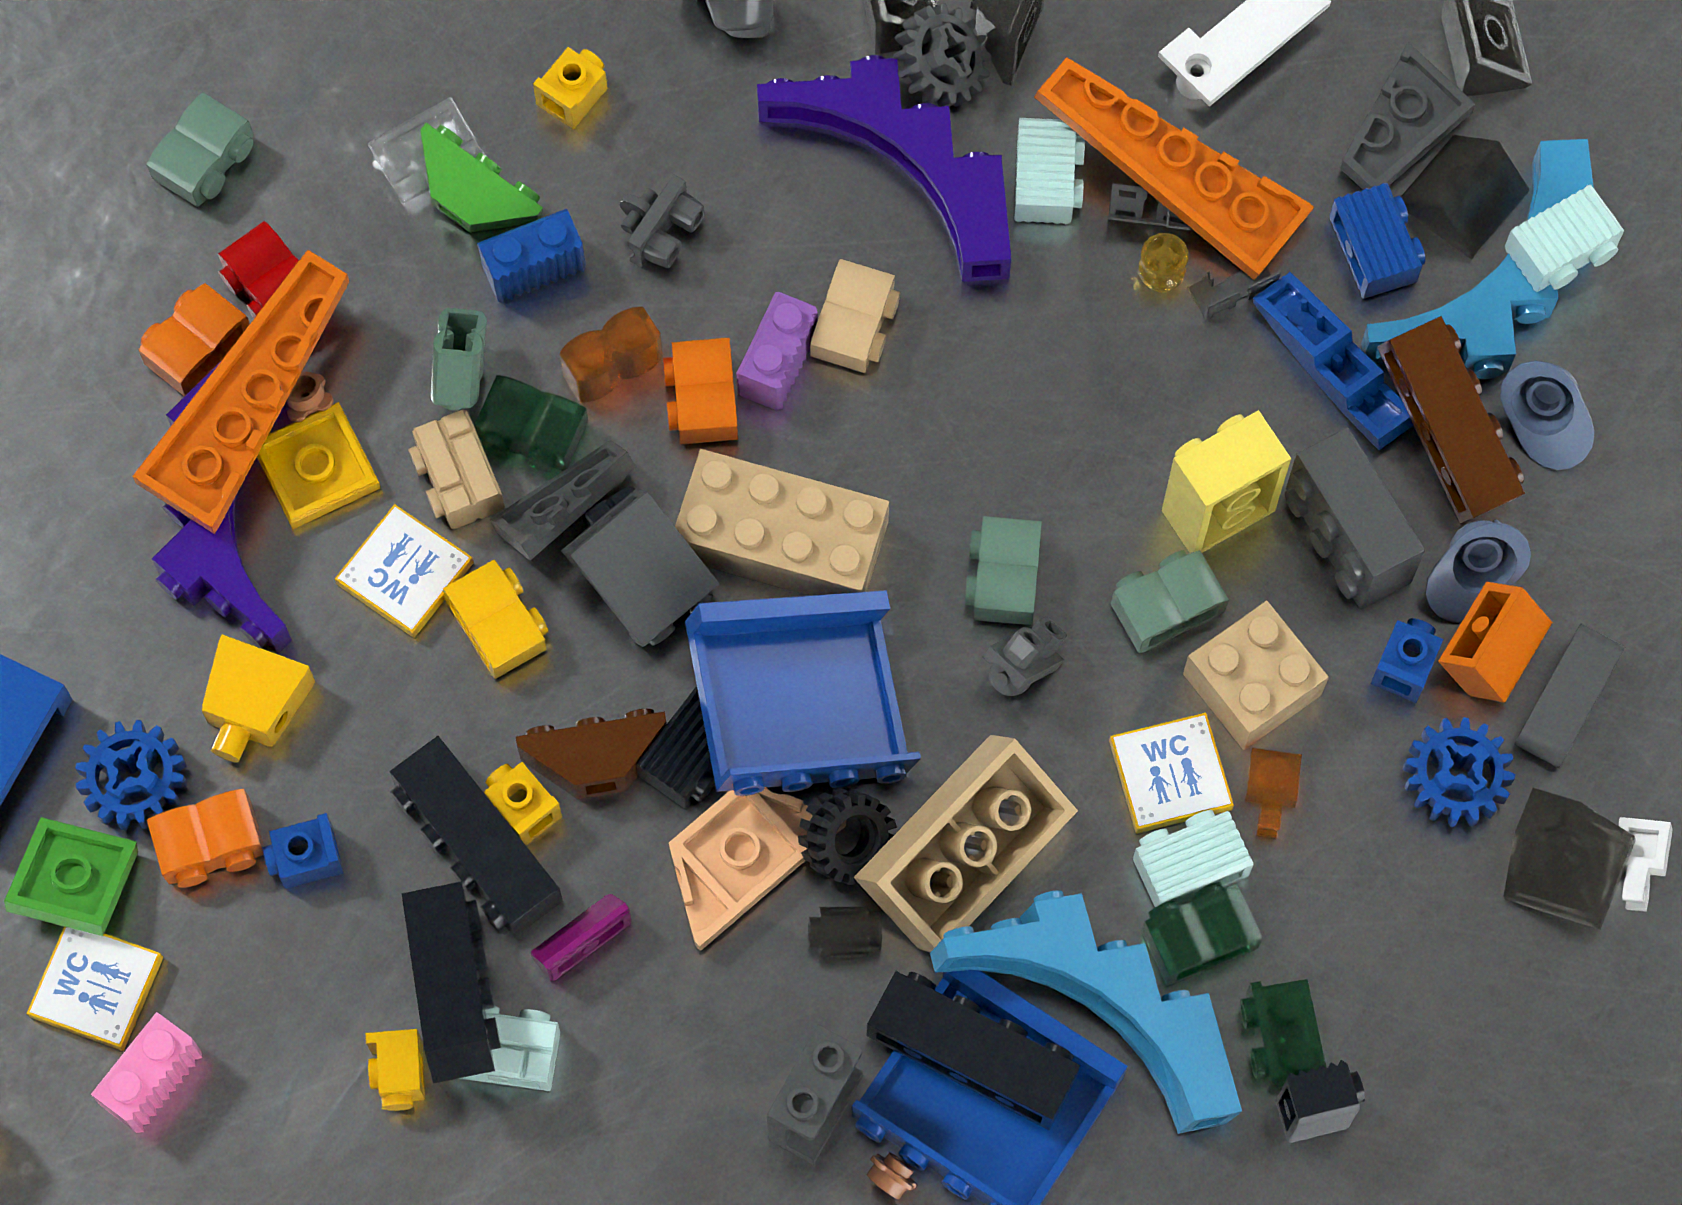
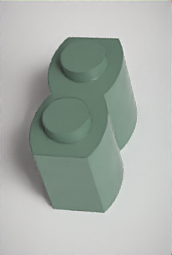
M202 92L186 108L175 128L158 144L146 166L152 179L199 207L207 198L213 199L221 191L225 183V171L235 162L240 163L248 156L253 147L254 141L252 137L254 134L247 119Z
M446 308L439 315L438 331L433 342L430 391L431 400L435 405H441L448 410H462L471 408L478 401L480 380L483 376L487 325L486 316L482 311Z
M983 516L982 530H972L969 559L979 560L977 576H967L965 605L974 606V620L1033 625L1042 521Z
M1184 550L1175 552L1160 562L1159 566L1161 569L1146 575H1143L1142 571H1137L1127 575L1116 584L1117 590L1113 593L1111 605L1138 653L1153 649L1182 632L1194 629L1225 612L1229 599L1200 550L1190 554H1186Z

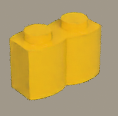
M494 559L443 588L446 603L494 679L499 678L546 650L543 636L549 633L548 627L535 607L527 610L519 599L518 595L524 593L510 567L502 571Z

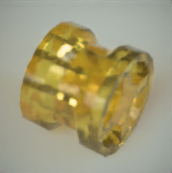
M1158 233L1151 236L1144 242L1141 250V259L1138 265L1139 277L1143 284L1157 292H1168L1177 288L1184 279L1189 259L1188 249L1184 241L1170 233Z

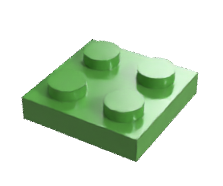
M41 817L4 900L6 912L103 936L138 854L137 842Z

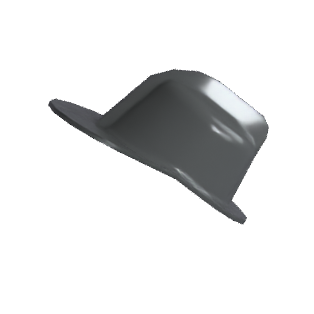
M705 0L714 25L729 35L738 38H762L769 34L770 22L774 14V0Z

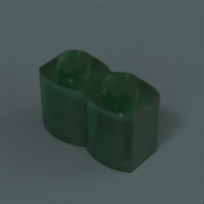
M496 375L474 423V428L479 440H481L482 447L501 456H506L508 452L521 454L526 457L525 461L531 467L543 472H552L553 469L564 471L568 468L589 420L587 408L572 400L556 394L542 392L531 385L510 377Z
M1216 882L1198 890L1194 894L1196 900L1178 906L1176 901H1169L1148 912L1150 918L1144 921L1141 932L1166 986L1193 977L1211 967L1227 963L1259 948L1263 937L1237 884L1223 887L1221 882Z

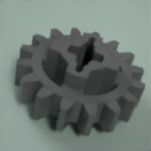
M941 3L933 8L929 5L914 12V16L904 20L902 25L905 31L895 36V40L903 46V50L894 53V59L904 61L905 68L901 69L898 75L900 78L910 77L912 83L908 91L912 94L921 90L923 92V103H932L937 100L938 107L951 105L956 107L971 100V96L980 93L983 88L979 81L988 78L990 72L982 66V62L991 59V54L981 51L980 44L984 43L987 38L985 35L976 36L974 34L975 19L967 22L962 21L963 13L959 7L948 12L945 3Z

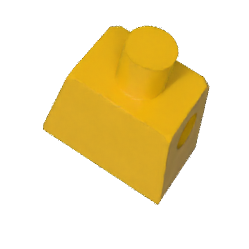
M222 634L218 642L202 704V713L208 724L220 729L211 751L225 760L237 763L243 754L248 740L269 747L275 745L314 686L315 679L310 667Z

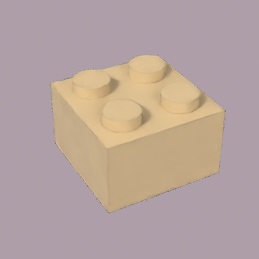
M1267 600L1188 655L1183 672L1185 678L1243 751L1319 698L1329 678Z

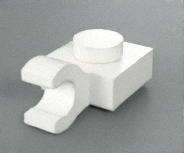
M1620 817L1612 864L1615 871L1626 872L1622 899L1626 901L1625 908L1627 910L1646 912L1649 901L1650 875L1666 876L1673 831L1671 822Z

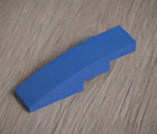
M1291 272L1253 297L1254 305L1288 350L1340 411L1378 450L1414 426L1402 399L1384 383V371L1353 342L1352 330Z

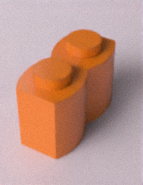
M204 283L195 290H187L179 297L171 317L161 324H153L146 330L141 338V346L138 350L144 365L185 397L223 360L250 323L248 317Z
M730 338L671 342L673 357L663 358L665 386H675L676 401L667 402L669 431L679 430L680 444L738 440Z
M244 789L224 792L196 804L174 808L147 819L161 873L168 884L177 883L178 887L181 888L195 886L207 880V874L216 869L226 868L228 872L241 871L253 866L256 863L255 858L264 855V845L251 800Z

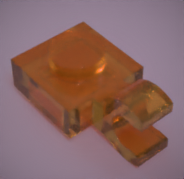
M1252 748L1249 759L1245 801L1260 803L1256 836L1276 839L1277 832L1280 830L1282 806L1295 808L1298 797L1302 754Z

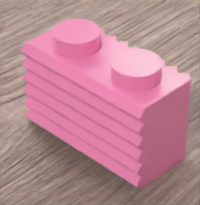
M156 1012L90 1095L101 1107L134 1132H144L143 1125L150 1124V1116H157L156 1108L163 1107L162 1100L170 1099L169 1092L176 1091L175 1084L183 1083L182 1076L189 1075L188 1068L195 1067V1059L202 1058L201 1050L189 1035Z

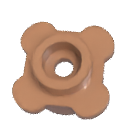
M301 372L286 400L289 406L287 415L290 420L302 421L306 416L320 410L325 411L332 406L333 397L330 393L325 392L324 385L326 382L322 375Z
M889 1152L886 1157L877 1154L870 1158L874 1165L866 1175L892 1197L900 1199L906 1190L911 1191L918 1186L910 1178L914 1170L895 1154Z

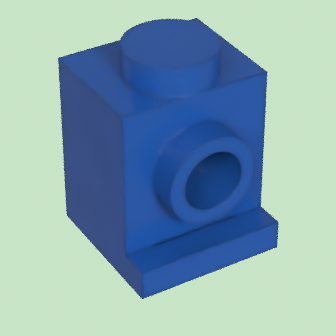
M1410 618L1407 624L1397 620L1370 684L1417 703L1444 639L1435 636L1436 629L1423 620ZM1403 647L1420 655L1409 657L1404 653Z
M327 813L317 815V819L269 831L272 845L263 847L266 866L270 876L279 874L285 889L344 874L334 829ZM308 844L306 852L302 855L290 853L292 847Z

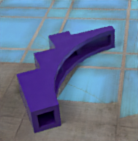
M870 55L860 60L850 61V78L840 79L837 76L825 75L811 81L796 82L786 78H778L765 84H757L759 122L798 123L832 130L868 145L896 163L923 189L944 221L956 250L962 282L1010 278L1011 249L1002 155L971 152L963 157L954 158L949 106L938 107L935 104L922 103L910 109H902L898 60L894 58L886 59L879 55Z
M220 362L166 414L170 426H172ZM235 498L215 534L166 503L162 507L164 511L183 528L152 558L159 573V576L155 579L156 582L175 600L182 595L195 606L205 597L207 602L222 616L226 617L231 612L243 623L240 630L254 645L262 648L267 644L279 654L292 639L286 625L260 598L245 572L237 548L234 520Z

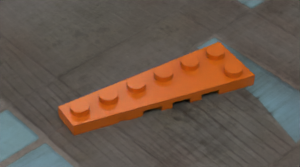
M1068 57L1064 59L1034 96L1036 100L1253 280L1260 275L1314 209V206L1266 176L1260 178L1238 165L1239 160L1223 151L1220 154L1198 141L1199 136L1183 127L1180 130L1158 117L1156 110L1137 99L1128 97L1124 91Z
M307 250L132 477L135 483L215 534L349 284L348 275L315 253Z

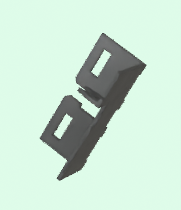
M1113 183L1109 220L1190 230V227L1183 221L1182 223L1169 221V217L1177 216L1159 201L1156 220L1142 218L1144 199H1147L1148 192L1141 186ZM1119 190L1137 192L1136 198L1118 196ZM1116 210L1135 212V217L1116 215Z
M1265 267L1260 275L1253 280L1246 273L1240 271L1227 277L1228 280L1213 286L1214 278L1210 279L1209 271L1201 281L1187 288L1204 318L1208 320L1213 317V314L1223 309L1235 307L1239 299L1244 297L1247 300L1255 297V294L1262 292L1279 280L1281 272L1279 271L1271 275L1267 267Z

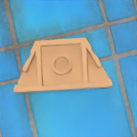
M764 787L765 789L762 792L748 796H737L734 790H730L668 843L694 943L700 951L806 861L801 852L808 848L799 845L798 836L807 835V830L800 828L799 825L801 818L810 821L813 815L806 811L808 806L803 803V800L787 794L773 793L767 787ZM846 820L841 824L837 833L846 826Z

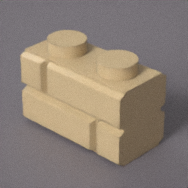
M462 409L442 417L439 421L434 420L414 428L412 433L416 446L409 448L408 451L418 476L428 473L433 488L425 492L436 518L445 515L450 529H457L475 522L478 518L483 519L501 512L505 508L501 490L467 410Z

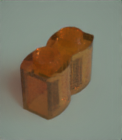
M632 307L623 310L610 318L602 330H593L580 334L562 348L559 356L563 377L580 403L598 400L612 392L618 386L621 379L641 376L659 363L663 357L661 333L644 307Z

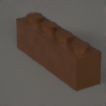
M1442 316L1377 346L1459 522L1462 523L1524 495L1525 492L1521 486L1524 482L1521 468L1516 460L1512 457L1508 458L1500 441L1503 438L1501 426L1492 413H1487L1480 399L1482 394L1481 384L1473 370L1470 368L1466 369L1458 352L1461 350V343L1454 328L1449 324L1446 325Z

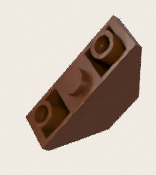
M644 708L630 711L622 719L605 721L602 717H589L577 721L575 727L557 730L551 725L533 727L526 731V735L516 736V743L522 762L576 799H583L627 791L638 777L636 763L666 726L667 722L665 711L654 713L653 709Z

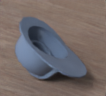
M1536 360L1521 363L1508 372L1501 385L1500 398L1504 411L1514 428L1520 444L1529 457L1543 467L1556 470L1572 468L1582 462L1593 447L1595 431L1576 379L1569 371L1558 365Z
M1497 519L1493 521L1479 520L1468 523L1460 528L1452 538L1450 548L1436 563L1427 578L1426 596L1430 608L1442 619L1452 623H1461L1486 582L1513 586L1529 567L1531 550L1527 538L1518 529L1501 523Z

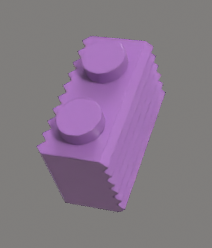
M775 292L736 373L737 393L740 396L776 411L783 409V402L787 400V393L791 392V385L795 384V377L799 376V369L803 368L802 361L806 360V353L810 352L811 340L818 321V312L815 306L781 292Z

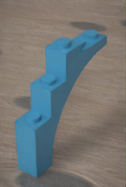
M1588 139L1540 141L1532 161V200L1527 221L1540 212H1544L1547 208H1551L1556 203H1560L1563 199H1567L1572 194H1576L1588 185H1592L1594 188ZM1508 253L1501 264L1477 286L1446 305L1404 320L1367 324L1361 348L1372 361L1376 360L1378 364L1385 365L1377 346L1442 316L1445 324L1451 325L1459 337L1461 350L1458 352L1466 369L1470 368L1480 379L1496 378L1503 373L1509 372L1516 356L1512 319H1517L1519 323L1532 324L1540 322L1545 318H1550L1559 299L1558 290L1549 285L1538 292L1534 291L1532 284L1528 283L1527 278L1522 274L1521 269L1517 268L1516 262L1511 259Z
M1055 890L1040 894L1033 899L1034 903L1020 918L1002 920L991 926L992 930L975 933L971 926L950 930L943 934L944 938L930 952L935 973L979 970L1012 974L1050 986L1088 1007L1113 1027L1143 1060L1165 1097L1178 1134L1225 1125L1242 1112L1209 993L1191 996L1189 990H1179L1160 997L1146 944L1127 946L1126 940H1116L1097 947L1082 893L1064 896L1063 891Z

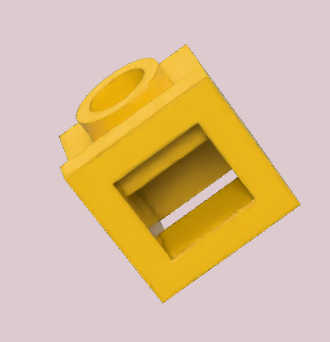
M567 47L542 78L538 77L533 83L536 105L574 130L608 89L606 72L603 70L605 67L604 63L597 55L587 49H582L578 54ZM572 76L576 78V80L570 81L569 79Z
M523 762L514 768L509 764H504L487 778L485 783L489 788L484 791V794L525 845H528L562 818L559 802L548 793ZM520 789L527 792L526 798L521 802H513L509 799Z
M408 1029L365 1033L366 1044L371 1054H377V1058L368 1059L370 1089L379 1090L382 1109L388 1111L406 1110L413 1107V1101H424L423 1044L418 1030Z

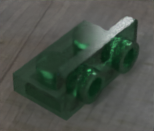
M1308 979L1262 986L1261 981L1250 983L1246 991V998L1240 999V1010L1245 1029L1253 1028L1257 1048L1250 1049L1251 1064L1255 1078L1264 1079L1266 1092L1281 1090L1290 1072L1297 1076L1300 1070L1308 1073L1310 1068L1317 1071L1320 1065L1327 1068Z

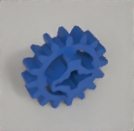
M1463 717L1459 727L1453 728L1449 719L1444 718L1439 725V733L1430 726H1427L1421 734L1423 742L1414 740L1411 744L1409 752L1414 757L1406 759L1403 770L1415 775L1407 780L1405 789L1407 791H1419L1420 794L1414 803L1416 808L1423 807L1426 804L1432 807L1430 820L1435 821L1443 813L1448 815L1449 827H1455L1459 818L1465 816L1467 823L1472 827L1479 820V812L1490 819L1497 811L1494 802L1505 804L1510 793L1503 787L1512 785L1515 780V774L1504 769L1510 766L1514 758L1512 754L1499 753L1498 750L1504 742L1502 736L1491 741L1485 737L1489 725L1484 723L1477 731L1470 729L1469 718ZM1456 743L1466 744L1468 746L1457 745ZM1429 755L1432 758L1431 764L1436 769V774L1430 781L1427 775V759ZM1487 764H1489L1491 771L1489 789L1486 787L1487 780L1482 776L1483 768ZM1452 768L1458 771L1464 768L1468 774L1467 776L1459 774L1455 777L1450 773V770ZM1448 798L1461 799L1463 802L1453 801Z
M141 720L135 721L132 731H126L122 723L118 721L115 722L114 735L109 737L104 731L99 730L96 733L100 744L97 747L86 744L83 746L82 749L89 758V761L76 763L75 769L79 775L86 778L77 782L76 788L81 795H89L83 803L90 813L100 809L98 818L103 824L107 825L116 817L120 829L126 831L130 821L136 819L141 828L146 829L148 828V816L165 812L162 807L166 803L175 806L180 804V800L173 790L174 788L187 787L184 775L177 773L186 768L187 765L182 755H174L179 749L176 741L173 738L163 741L165 734L161 727L156 725L147 734ZM158 755L163 761V779L158 778L154 773V769L158 764L156 760ZM138 770L140 772L137 779L131 776L125 780L123 779V775L126 772L130 774H135ZM101 771L105 772L109 778L108 783L104 787L107 791L105 795L102 794L99 784ZM144 800L140 803L132 804L133 802Z

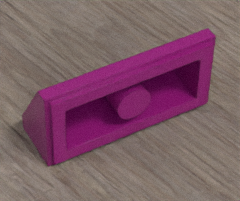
M608 894L530 952L531 957L550 982L552 980L555 981L628 927L632 921L630 909L625 902L613 894Z

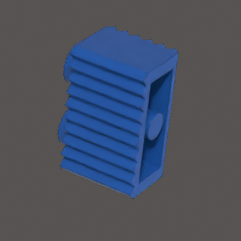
M1383 183L1380 186L1375 185L1370 189L1365 188L1363 191H1356L1353 194H1347L1344 197L1339 196L1334 199L1330 212V221L1337 234V239L1340 241V246L1343 248L1347 263L1350 265L1354 280L1357 282L1361 297L1364 299L1416 283L1426 259L1420 240L1417 237L1410 238L1405 223L1408 222V212L1402 197H1393L1388 183Z
M567 209L477 243L482 267L497 301L504 303L506 298L513 300L515 294L522 296L524 291L531 293L532 288L540 289L542 284L548 286L550 281L557 283L559 277L566 279L568 274L575 276L577 270L584 272L586 268L583 243Z

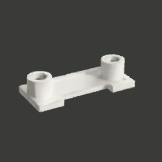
M1246 0L1201 38L1190 28H1187L1159 51L1158 57L1177 75V89L1183 96L1193 100L1202 99L1210 107L1330 7L1331 0ZM1197 72L1202 74V76L1195 77L1191 73Z

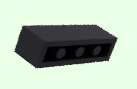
M436 736L389 771L396 786L390 791L394 800L406 815L411 814L413 811L418 814L425 823V826L420 829L424 838L436 853L445 849L455 861L450 870L459 882L462 881L463 888L467 892L475 887L486 902L480 908L497 930L506 926L515 938L563 902L558 885L439 736Z
M462 881L401 893L424 1051L433 1084L495 1071L492 1050L501 1048L496 1018H486L485 1010L495 1008L489 977L480 979L479 970L487 969L488 963L483 939L474 940L472 931L482 930L476 900L466 901Z
M895 971L867 1023L866 1036L1050 1130L1078 1076L1080 1065L1073 1062L1074 1055L1054 1043L1047 1042L1044 1047L1026 1038L1028 1032L1010 1020L1001 1019L997 1023L981 1015L982 1008L965 997L955 995L952 1000L935 991V983L918 973L909 972L906 976Z

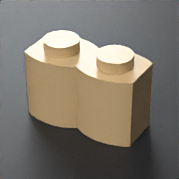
M840 259L810 344V356L863 373L866 372L870 360L879 362L886 340V334L879 333L885 317L893 320L901 292L894 290L895 275Z

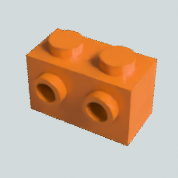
M1486 582L1438 662L1468 696L1505 703L1553 622L1523 587Z

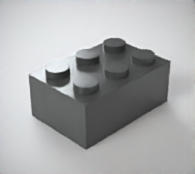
M1347 427L1296 453L1286 486L1285 498L1293 514L1298 518L1303 516L1310 527V539L1317 553L1322 558L1328 556L1336 569L1335 579L1343 595L1348 599L1353 597L1361 610L1411 584L1425 549L1349 428Z

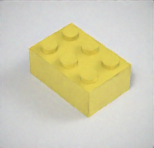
M1259 410L1245 418L1242 414L1235 415L1219 426L1217 434L1203 442L1200 438L1192 439L1175 452L1176 457L1173 458L1162 512L1189 553L1199 550L1203 553L1276 510L1291 457Z

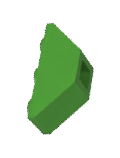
M428 123L424 124L420 130L431 204L470 233L526 225L542 217L543 207L537 203L540 200V196L520 181H517L514 186L499 176L502 169L494 161L482 153H478L474 158L460 147L463 140L447 127L440 124L435 129Z

